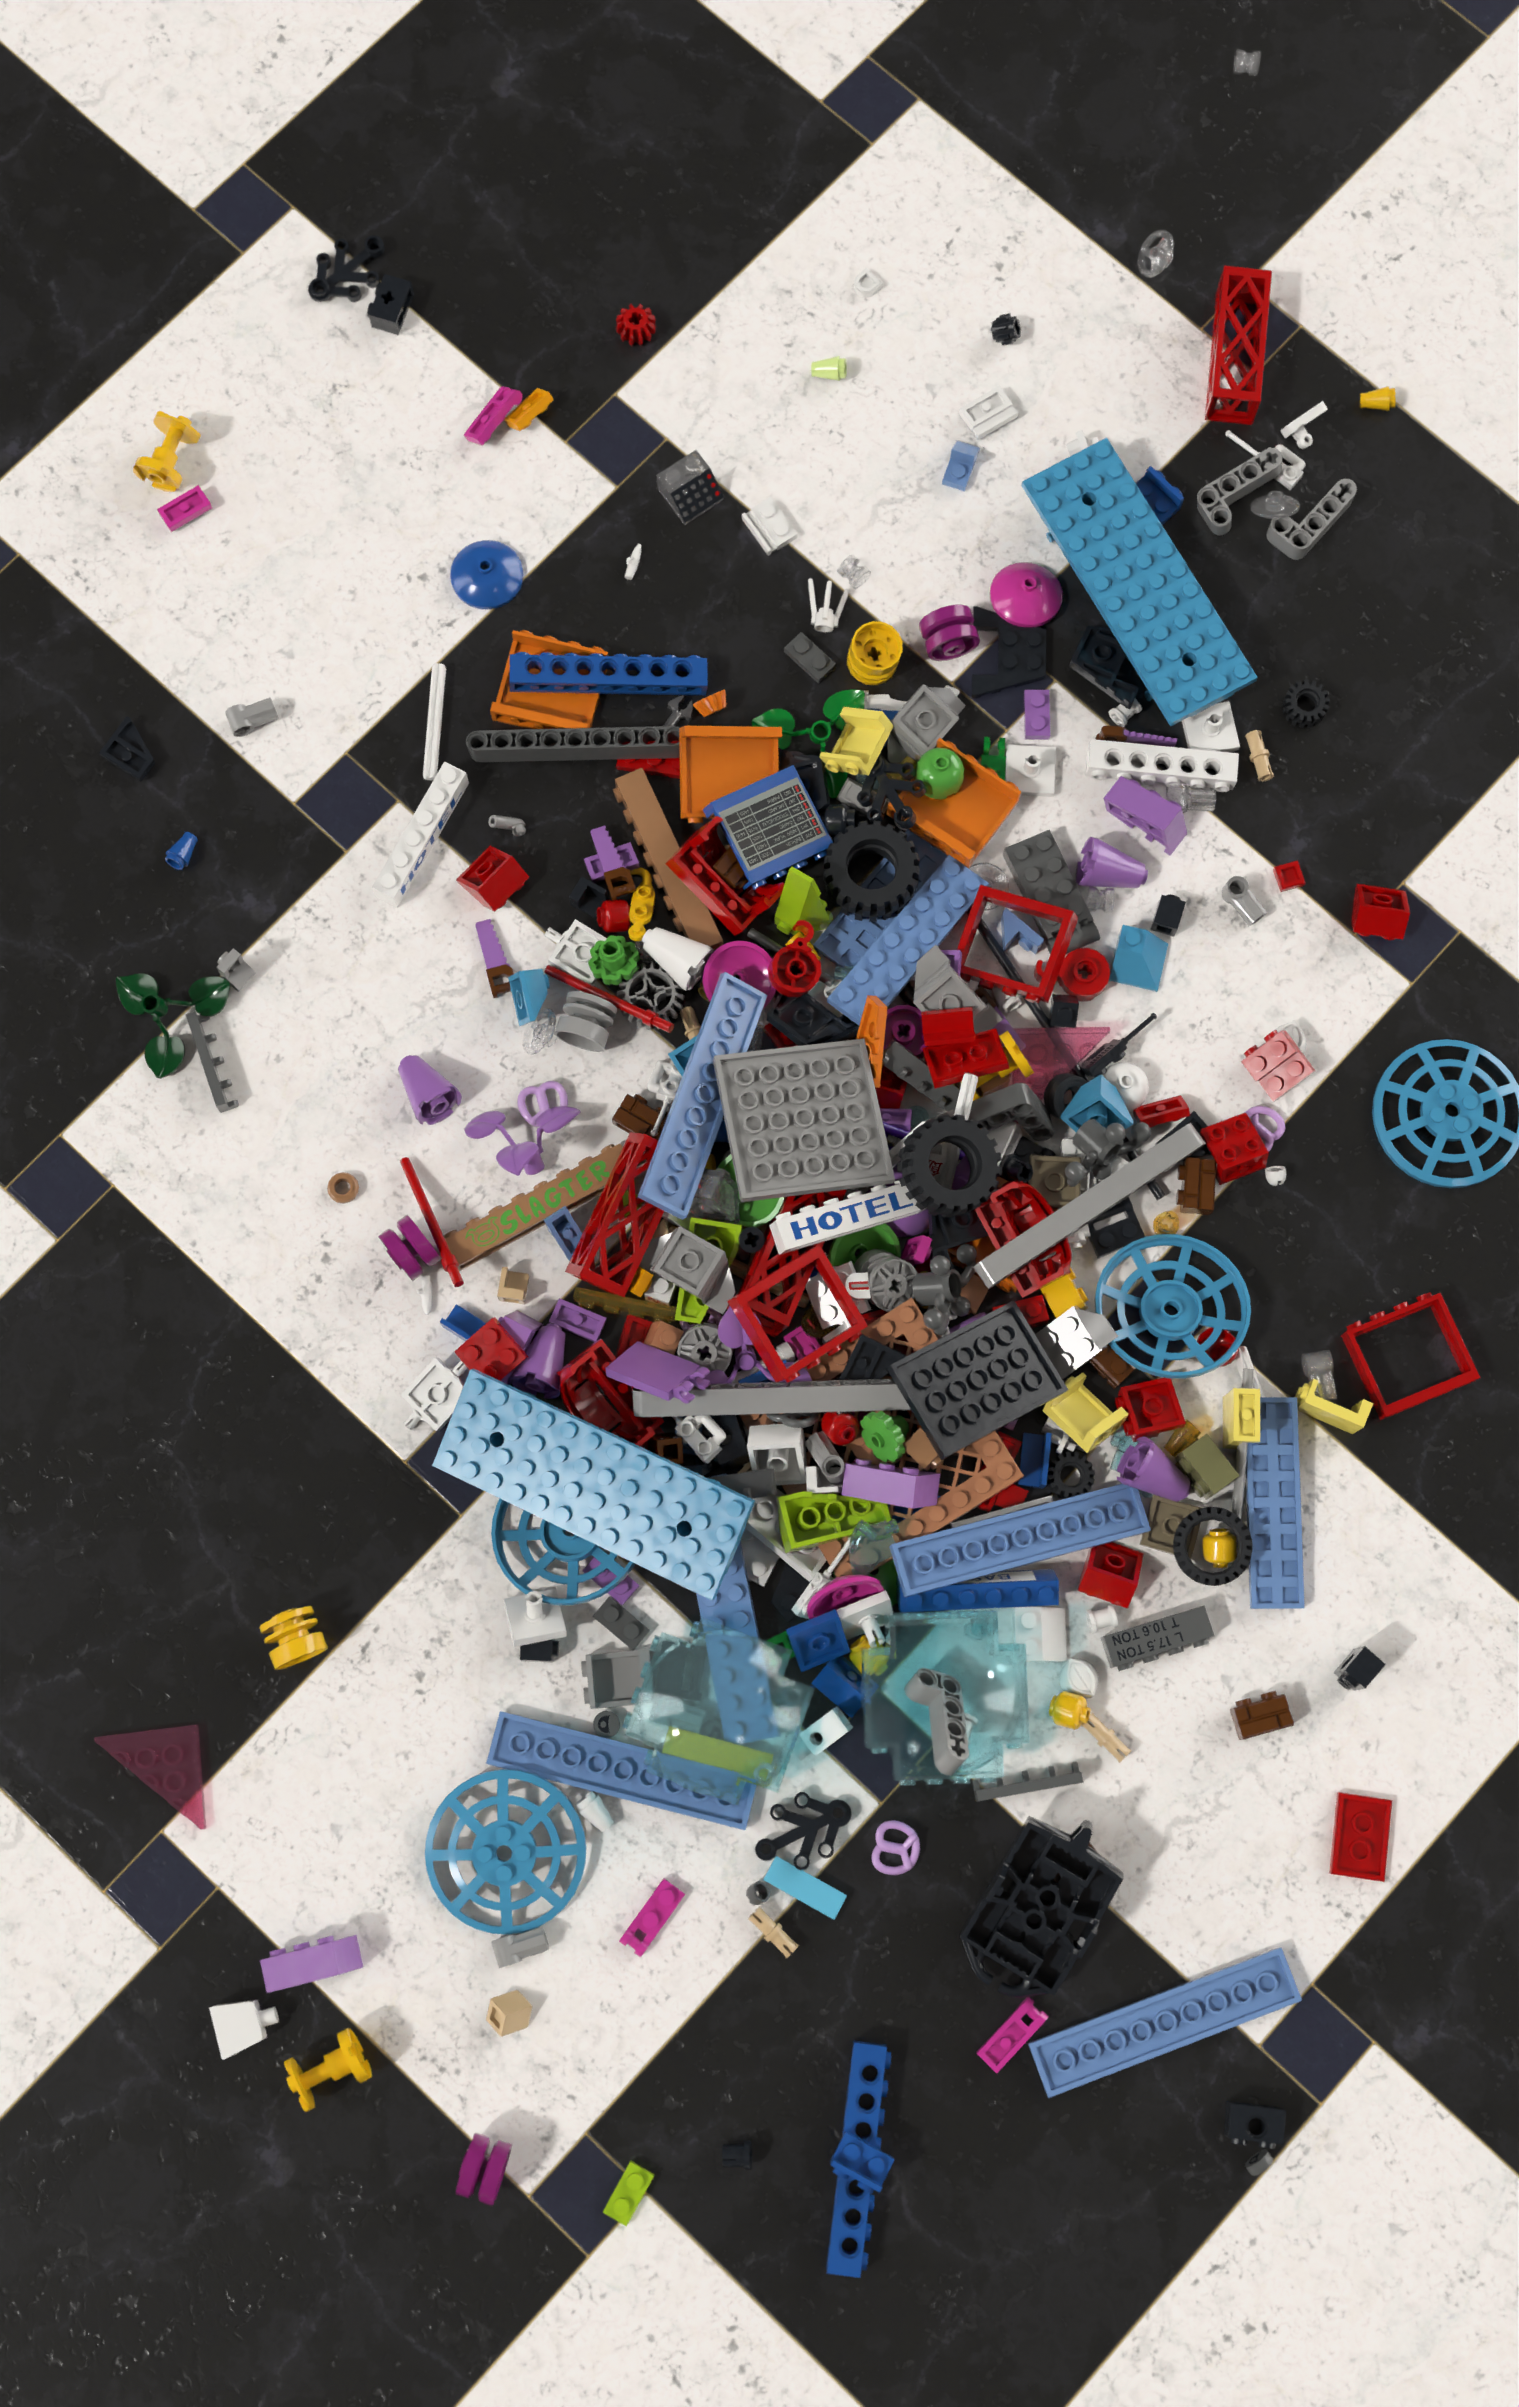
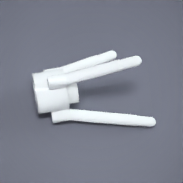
M809 578L811 624L814 625V629L817 631L832 632L833 628L838 627V620L850 590L848 588L845 589L834 615L833 610L829 608L832 582L827 581L824 607L819 608V612H817L813 579Z

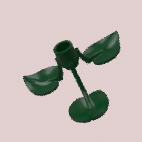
M148 974L116 977L117 993L123 1007L133 1015H143L145 1013L152 1015L153 1021L157 1023L164 1034V1037L157 1036L151 1039L146 1045L144 1053L145 1061L156 1078H165L174 1073L185 1057L183 1040L177 1036L169 1038V1033L160 1020L161 1017L167 1014L168 1005L189 1007L195 1005L198 1014L206 1017L215 1016L226 1005L230 990L228 980L216 976L197 980L189 988V996L193 1001L187 1002L159 997L157 982Z

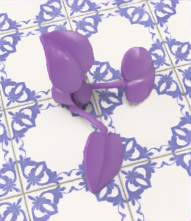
M566 1106L553 1107L544 1111L536 1119V1125L539 1127L537 1129V1144L531 1141L516 1144L505 1128L500 1125L505 1121L506 1117L499 1111H488L476 1116L466 1125L464 1131L470 1138L481 1139L489 1136L496 1129L500 1130L510 1143V1146L498 1152L496 1155L498 1164L517 1176L520 1175L523 1168L527 1175H534L541 1172L545 1167L540 1155L544 1152L542 1148V1132L552 1133L561 1129L581 1112L577 1108Z
M729 1306L719 1322L718 1336L727 1347L736 1348L734 1353L736 1364L733 1365V1371L729 1378H727L722 1370L717 1369L710 1371L704 1379L711 1381V1384H727L735 1379L739 1369L747 1371L756 1366L770 1381L775 1382L772 1375L760 1364V1361L756 1360L755 1351L750 1346L753 1344ZM787 1362V1363H784V1365H785L786 1368H787L788 1366H790L791 1364H793V1363H795V1362ZM802 1368L798 1371L800 1376L790 1382L812 1381L808 1371Z

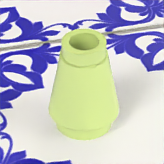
M837 356L812 362V377L838 381L841 378H846V359Z

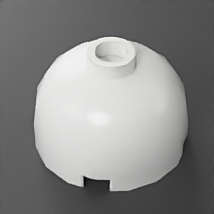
M1118 1062L1107 1068V1072L1103 1076L1118 1089L1129 1113L1133 1112L1134 1109L1140 1107L1145 1102L1149 1091L1148 1079L1144 1071L1137 1065L1129 1062Z

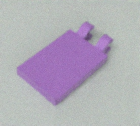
M639 1341L605 1368L607 1377L667 1401L675 1397L688 1404L695 1398V1395L689 1393L694 1385L704 1390L711 1384V1381L704 1379L710 1373L709 1369Z

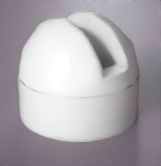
M1284 1166L1266 1168L1265 1175L1268 1183L1273 1186L1283 1184L1286 1180V1168Z

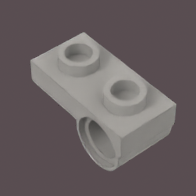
M234 948L229 953L225 952L217 961L219 964L217 969L221 978L228 980L230 986L237 991H240L256 973L244 962L241 954Z

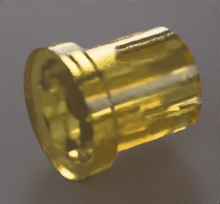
M1165 1211L1156 1216L1153 1221V1230L1156 1235L1176 1234L1178 1231L1179 1217L1173 1211ZM1164 1219H1166L1168 1223L1172 1222L1170 1228H1168L1167 1224H1162Z

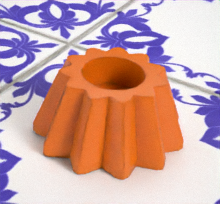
M725 689L695 702L693 706L704 717L726 708Z

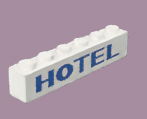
M446 762L443 763L372 886L376 898L398 908L469 784L466 772Z
M897 1180L894 1182V1186L886 1188L885 1184L871 1188V1192L863 1194L862 1191L847 1195L848 1199L839 1201L838 1198L823 1202L824 1206L815 1208V1205L806 1206L800 1209L799 1214L791 1215V1212L777 1215L776 1220L769 1226L778 1253L781 1255L919 1214L926 1210V1208L921 1210L916 1207L917 1201L914 1198L909 1200L905 1194L908 1192L906 1185L901 1187L900 1181Z

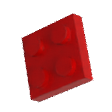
M495 1317L490 1319L454 1351L469 1370L476 1369L499 1381L504 1379L528 1358V1355Z

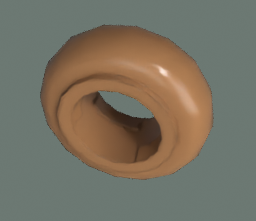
M341 1172L331 1177L327 1190L332 1200L344 1204L355 1199L359 1191V1185L353 1175ZM346 1181L350 1184V1190L346 1194H338L336 1186L340 1182Z

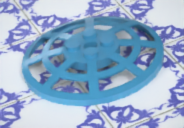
M1449 1039L1432 1040L1418 1044L1398 1056L1385 1070L1377 1084L1373 1098L1372 1115L1378 1140L1394 1164L1407 1175L1420 1182L1444 1188L1468 1187L1481 1183L1493 1177L1504 1168L1519 1147V1123L1517 1133L1503 1127L1505 1122V1106L1502 1098L1503 1096L1515 1093L1519 1109V1085L1512 1073L1499 1059L1477 1045ZM1438 1046H1455L1469 1049L1466 1061L1455 1059L1434 1061L1428 1049ZM1418 1053L1424 1066L1415 1071L1406 1081L1405 1085L1389 1081L1401 1063ZM1478 1055L1486 1057L1495 1064L1510 1083L1497 1087L1496 1083L1487 1073L1475 1066ZM1459 1067L1462 1068L1459 1080H1445L1439 1068ZM1429 1072L1435 1085L1427 1093L1413 1089L1412 1087L1422 1075ZM1472 1073L1480 1077L1489 1086L1490 1090L1478 1094L1468 1085ZM1385 1091L1400 1095L1398 1114L1401 1125L1386 1131L1382 1113ZM1408 1098L1421 1102V1117L1411 1121L1408 1120L1407 1115ZM1494 1099L1497 1105L1496 1123L1483 1117V1103ZM1446 1105H1454L1458 1109V1115L1455 1117L1449 1116L1445 1110ZM1425 1126L1436 1137L1432 1148L1423 1143L1414 1133V1130ZM1478 1127L1492 1132L1490 1138L1476 1149L1470 1135ZM1406 1135L1415 1148L1427 1155L1428 1157L1422 1170L1403 1158L1391 1140ZM1499 1136L1511 1142L1512 1145L1504 1157L1493 1167L1483 1171L1479 1156L1487 1152L1495 1144ZM1461 1140L1466 1152L1464 1154L1442 1153V1149L1446 1141ZM1438 1160L1449 1163L1469 1161L1473 1176L1445 1178L1432 1175V1172Z
M1158 1234L1131 1242L1120 1249L1109 1260L1097 1283L1095 1313L1103 1315V1295L1117 1300V1316L1122 1329L1115 1331L1118 1337L1111 1341L1109 1345L1127 1363L1154 1376L1185 1379L1201 1376L1217 1369L1237 1352L1250 1324V1296L1246 1283L1238 1269L1218 1249L1189 1236ZM1155 1246L1182 1247L1178 1261H1157L1149 1264L1146 1263L1141 1250ZM1191 1251L1199 1252L1213 1260L1224 1270L1226 1275L1213 1282L1204 1272L1188 1264ZM1131 1255L1137 1270L1126 1279L1121 1290L1106 1285L1113 1270ZM1162 1269L1176 1270L1173 1280L1160 1282L1156 1281L1152 1272ZM1187 1273L1197 1278L1206 1287L1195 1292L1190 1286L1183 1283L1185 1274ZM1141 1277L1148 1286L1142 1299L1127 1294L1131 1286ZM1232 1283L1237 1290L1241 1304V1321L1225 1319V1304L1220 1291ZM1211 1296L1215 1301L1217 1318L1202 1315L1203 1308L1201 1302ZM1125 1304L1139 1308L1141 1321L1130 1326L1128 1325L1125 1316ZM1168 1305L1174 1306L1178 1313L1176 1315H1169L1165 1312L1164 1307ZM1199 1325L1214 1328L1210 1337L1201 1345L1192 1335ZM1222 1329L1238 1331L1236 1339L1229 1350L1214 1362L1205 1351L1216 1342ZM1148 1330L1151 1334L1158 1337L1156 1349L1144 1344L1136 1337V1334ZM1128 1338L1137 1348L1148 1355L1154 1356L1152 1366L1149 1367L1133 1359L1116 1342ZM1181 1339L1190 1349L1181 1353L1166 1352L1168 1341ZM1196 1357L1204 1366L1201 1369L1188 1372L1162 1370L1164 1359L1184 1360Z
M499 1499L496 1505L491 1531L493 1551L497 1563L509 1581L526 1595L534 1591L527 1585L538 1575L554 1583L567 1584L566 1598H555L541 1594L543 1603L576 1605L599 1598L614 1589L635 1566V1563L630 1561L623 1568L615 1561L618 1555L612 1552L608 1555L598 1545L577 1535L566 1536V1530L542 1519L540 1529L527 1530L531 1513L525 1510L521 1515L518 1530H502L506 1510L510 1503ZM541 1540L548 1552L536 1562L530 1553L527 1541ZM502 1541L519 1542L522 1556L530 1566V1569L520 1578L514 1574L507 1562ZM592 1555L601 1563L593 1570L579 1575V1561ZM555 1559L568 1562V1576L555 1575L545 1569ZM606 1569H609L617 1576L610 1584L599 1591L578 1597V1583L593 1579Z
M501 1769L487 1771L473 1776L458 1785L437 1808L430 1822L425 1844V1861L428 1877L440 1902L461 1922L477 1930L492 1934L509 1935L523 1933L540 1927L553 1919L574 1896L582 1880L586 1864L587 1847L585 1832L580 1817L571 1801L548 1780L521 1770ZM497 1779V1796L483 1799L468 1810L457 1799L460 1794L474 1785ZM508 1779H518L532 1783L544 1789L550 1795L540 1806L525 1798L508 1795ZM558 1802L572 1822L577 1844L560 1845V1838L556 1827L547 1815ZM508 1804L523 1807L533 1814L524 1824L509 1820ZM497 1805V1821L491 1822L485 1827L473 1816L486 1807ZM450 1807L460 1819L451 1833L448 1849H433V1840L437 1826L443 1813ZM540 1821L549 1833L551 1846L536 1845L531 1831ZM466 1824L477 1835L472 1849H456L459 1835ZM502 1845L508 1846L512 1851L511 1858L509 1860H501L497 1855L498 1847ZM577 1855V1865L573 1879L567 1892L561 1898L549 1887L558 1873L561 1856ZM552 1857L550 1871L544 1882H542L531 1871L537 1858ZM472 1860L478 1874L468 1885L459 1872L457 1861ZM433 1861H449L452 1877L462 1891L452 1903L445 1896L438 1883ZM524 1880L535 1890L529 1896L511 1902L512 1885ZM485 1882L499 1886L500 1902L487 1900L476 1894V1892ZM541 1896L554 1906L549 1912L534 1921L513 1926L512 1910L528 1906ZM471 1899L474 1903L484 1908L501 1911L502 1926L480 1923L463 1914L460 1909Z

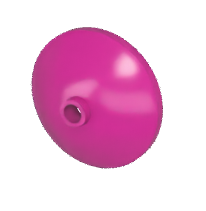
M1029 562L1014 563L1004 567L996 574L990 588V601L996 613L1008 623L1019 627L1031 628L1048 623L1057 615L1063 599L1062 588L1055 575L1045 567Z
M733 941L717 948L709 956L703 969L702 983L708 1000L711 1001L720 974L727 972L732 976L738 975L741 981L767 994L764 1009L776 992L768 974V967L772 959L770 955L760 946L747 941Z
M867 1575L837 1577L827 1582L812 1596L807 1605L808 1617L812 1619L834 1609L837 1611L840 1608L884 1591L883 1586L878 1579Z

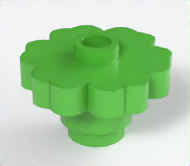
M611 935L606 941H597L595 946L590 949L592 957L588 961L590 970L595 978H602L606 985H619L622 979L630 980L638 971L639 952L633 942L626 943L623 936L616 937Z
M872 1411L864 1416L863 1420H861V1426L864 1429L861 1431V1435L866 1446L873 1450L874 1456L884 1463L887 1461L895 1462L900 1459L905 1453L903 1443L905 1442L906 1434L909 1433L907 1421L900 1415L889 1416L883 1411L878 1413Z

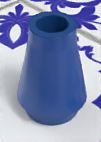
M185 832L166 852L165 861L177 870L187 867L195 844L198 841L197 837L189 832Z

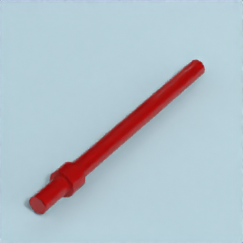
M551 965L545 968V974L584 993H589L609 1001L616 1008L641 1019L645 1025L650 1027L656 1026L668 1033H671L674 1029L673 1023L660 1018L659 1014L649 1009L643 1010Z
M408 1157L402 1158L400 1164L442 1257L441 1264L444 1270L449 1273L454 1287H460L464 1284V1281L458 1270L459 1263L455 1255L450 1252Z

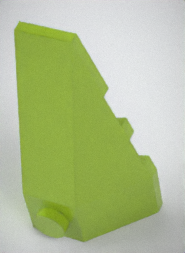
M792 866L788 871L776 910V927L785 934L792 933L795 935L799 931H794L792 927L798 920H805L813 926L814 932L826 929L833 921V914L825 910L827 903L819 898L821 892L815 880Z
M691 1217L689 1231L725 1251L730 1267L739 1250L738 1237L742 1230V1225ZM680 1288L675 1320L701 1324L709 1306L703 1304L698 1297Z
M807 1491L777 1498L779 1530L785 1553L811 1548L892 1525L886 1503L837 1494H818Z

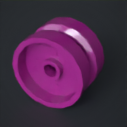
M957 604L941 607L924 616L919 622L921 635L927 640L925 648L931 660L947 661L968 654L979 645L980 638L977 629L973 626L974 619L971 609L967 605Z
M897 1005L887 1010L884 1049L894 1039L921 1060L923 1059L922 1048L928 1046L924 1045L921 1011L918 1008L909 1005Z
M406 1215L397 1222V1228L404 1236L402 1239L389 1228L378 1237L388 1249L386 1252L400 1270L403 1269L408 1277L414 1281L423 1274V1269L416 1260L417 1257H420L425 1265L429 1267L434 1266L441 1258L412 1219Z
M475 2132L461 2164L456 2194L470 2198L474 2194L478 2182H480L479 2202L493 2206L506 2170L512 2144L498 2140L494 2144L490 2156H487L490 2145L489 2137Z

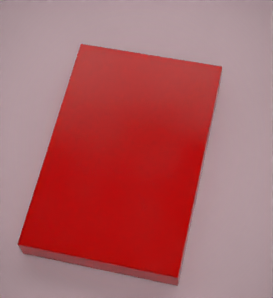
M994 1028L976 1033L975 1042L934 1045L922 1048L934 1088L962 1082L965 1073L981 1077L1009 1069V1063L997 1029Z
M1337 1792L1329 1874L1385 1882L1392 1800Z

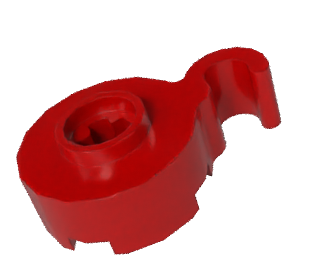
M798 920L792 927L794 931H801L804 934V938L798 937L793 943L781 948L771 959L768 967L772 986L779 993L788 997H800L807 994L817 984L821 975L820 960L818 961L812 949L807 946L813 938L814 929L805 920ZM792 966H796V970L800 971V973L794 975L790 969Z
M1078 948L1068 953L1064 958L1056 981H1058L1060 987L1062 986L1067 994L1077 996L1078 1001H1091L1105 990L1110 977V967L1106 958L1097 950ZM1042 960L1037 961L1034 970V977L1039 983L1044 973L1041 968ZM1084 970L1090 975L1087 976V979L1081 978L1082 974H1078V972Z

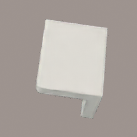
M806 1467L807 1492L842 1494L843 1483L832 1484L826 1479L819 1467ZM830 1468L829 1474H837L841 1468Z

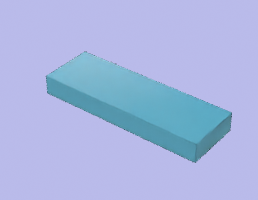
M775 1856L763 1879L835 1920L847 1897L846 1894L812 1875L796 1869L794 1865L778 1856Z

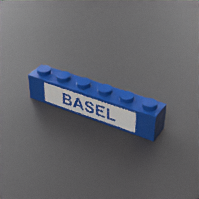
M1054 1569L1002 1571L904 1598L899 1578L896 1576L897 1604L900 1613L1059 1605V1580Z

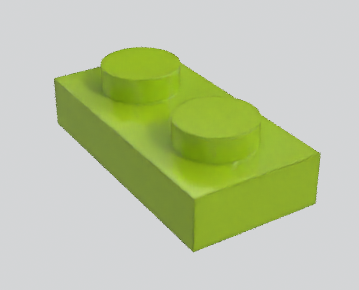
M630 2161L603 2213L627 2227L654 2174Z

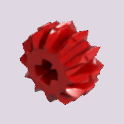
M630 303L629 310L622 308L621 315H617L616 331L621 335L623 342L629 340L631 346L634 342H638L642 346L643 340L650 342L651 335L656 332V318L654 315H651L650 308L643 310L641 303L637 308H634Z

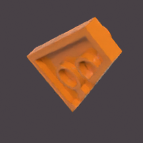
M867 995L856 1039H865L874 1085L880 1088L887 1006L877 996Z

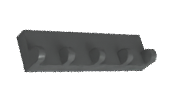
M195 1011L185 1014L216 1107L220 1113L238 1107V1100L228 1102L224 1092L225 1088L232 1086L231 1080L221 1081L216 1068L217 1065L225 1062L222 1056L213 1058L208 1044L217 1040L216 1034L205 1035L202 1022L208 1021L210 1017L197 1015Z
M892 1039L883 1050L882 1065L912 1085L918 1092L927 1096L940 1108L947 1112L955 1109L960 1088L955 1084L935 1089L927 1064L896 1040Z
M773 1468L708 1478L714 1479L716 1482L719 1481L721 1485L751 1499L777 1495Z
M1076 1761L1071 1762L1073 1771L1071 1774L1056 1776L1054 1766H1048L1049 1778L1030 1781L1028 1771L1026 1770L1022 1771L1023 1782L1003 1786L1002 1776L998 1775L996 1776L997 1787L980 1790L978 1779L972 1780L977 1802L1083 1783L1082 1772H1079Z

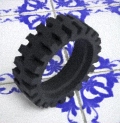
M1205 1507L1193 1511L1181 1521L1174 1535L1173 1552L1177 1564L1190 1579L1200 1584L1218 1586L1235 1580L1245 1571L1252 1556L1253 1545L1247 1526L1236 1514L1223 1508ZM1216 1520L1223 1522L1231 1527L1237 1536L1239 1543L1237 1558L1224 1571L1215 1573L1203 1571L1195 1566L1188 1556L1186 1548L1188 1535L1196 1525L1203 1521Z

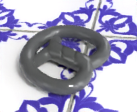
M819 1412L766 1414V1416L770 1420L782 1422L788 1427L805 1428L818 1421ZM808 1416H810V1417L807 1418V1419L798 1420V1419H800L801 1417H808Z

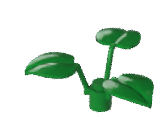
M850 689L833 694L826 700L823 707L824 715L831 721H817L811 728H806L805 730L793 732L795 720L784 709L768 710L752 719V727H782V737L778 739V747L782 750L790 746L791 736L796 737L809 734L810 739L814 743L820 744L821 752H825V742L831 734L830 726L835 723L836 727L843 731L846 722L840 716L843 707L865 709V692ZM825 767L829 797L836 798L847 780V772L838 771L834 773Z

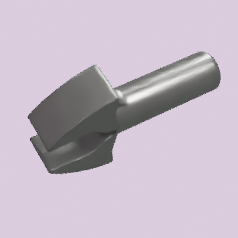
M684 696L671 700L668 703V708L672 710V714L663 726H676L678 721L684 718L690 722L693 713L692 700L686 709L680 711L679 706L683 703Z

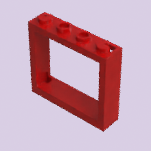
M980 885L957 950L962 952L960 977L966 983H970V980L979 982L978 985L988 990H993V987L1002 989V993L1012 997H1016L1019 994L1026 996L1025 999L1032 1003H1039L1040 1001L1048 1003L1079 919L1074 911ZM987 902L1061 923L1039 987L964 966Z
M820 1245L809 1249L727 1300L775 1382L786 1380L788 1383L800 1376L799 1370L805 1366L807 1369L816 1366L821 1362L819 1357L825 1353L828 1356L842 1349L841 1343L846 1340L850 1343L858 1339L862 1334L861 1330L868 1326ZM813 1261L851 1327L786 1368L747 1302Z
M1431 1292L1423 1294L1416 1298L1418 1302L1411 1305L1407 1301L1394 1306V1312L1386 1315L1382 1311L1370 1316L1371 1321L1365 1324L1357 1321L1346 1326L1348 1331L1341 1335L1380 1420L1465 1386L1480 1378L1441 1293L1433 1296ZM1431 1307L1462 1374L1386 1405L1356 1341V1337Z

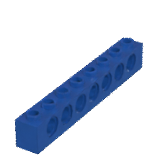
M526 652L510 654V692L706 695L707 658H701L697 655L677 658L674 655L652 657L648 654L639 655L638 657H628L625 654L603 656L598 653L590 654L589 656H579L576 653L554 655L548 652L541 653L540 655H529ZM536 668L540 670V673L531 674L529 670ZM555 669H562L565 673L557 675L553 671ZM585 669L590 673L588 675H581L578 671ZM611 670L614 674L607 676L603 674V671ZM635 670L639 674L637 676H630L627 672ZM660 671L663 673V675L657 677L654 676L652 672ZM678 671H684L688 674V676L680 677L676 673Z
M853 2040L842 2136L846 2131L880 2150L881 2137H877L878 2126H883L885 2109H881L880 2104L881 2097L886 2098L888 2081L883 2080L884 2069H890L891 2052H887V2046L884 2044ZM873 2065L877 2068V2075L874 2079L867 2080L862 2076V2070L865 2066ZM869 2093L874 2097L871 2107L863 2108L859 2105L858 2101L862 2094ZM860 2122H866L871 2126L869 2134L864 2137L857 2135L855 2132V2128ZM837 2175L826 2270L828 2274L860 2278L861 2270L866 2271L868 2253L863 2252L864 2241H870L871 2224L867 2223L868 2212H873L875 2195H871L865 2190L858 2194L851 2193L848 2186L855 2179L849 2176L846 2180ZM852 2208L859 2210L861 2213L859 2220L854 2223L848 2222L845 2219L846 2212ZM849 2237L857 2241L856 2248L850 2252L845 2251L841 2247L843 2240Z

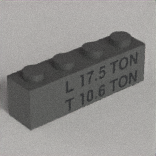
M1200 1606L1103 1636L1101 1641L1110 1668L1117 1667L1118 1671L1134 1667L1133 1661L1142 1659L1145 1664L1159 1659L1158 1654L1165 1651L1170 1656L1183 1652V1646L1191 1643L1194 1648L1209 1644L1208 1638L1213 1637L1214 1633L1205 1606Z

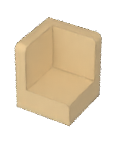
M502 1267L497 1294L499 1301L525 1305L529 1274L509 1271L508 1267Z
M518 1990L502 1994L490 1999L486 2021L500 2037L520 2031L528 2027L532 2005Z

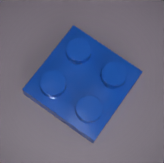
M836 1609L786 1629L801 1672L850 1652Z

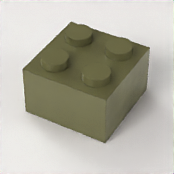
M1205 1434L1174 1458L1177 1461L1175 1465L1193 1482L1191 1485L1193 1491L1200 1498L1203 1496L1205 1500L1239 1477V1474L1208 1434Z

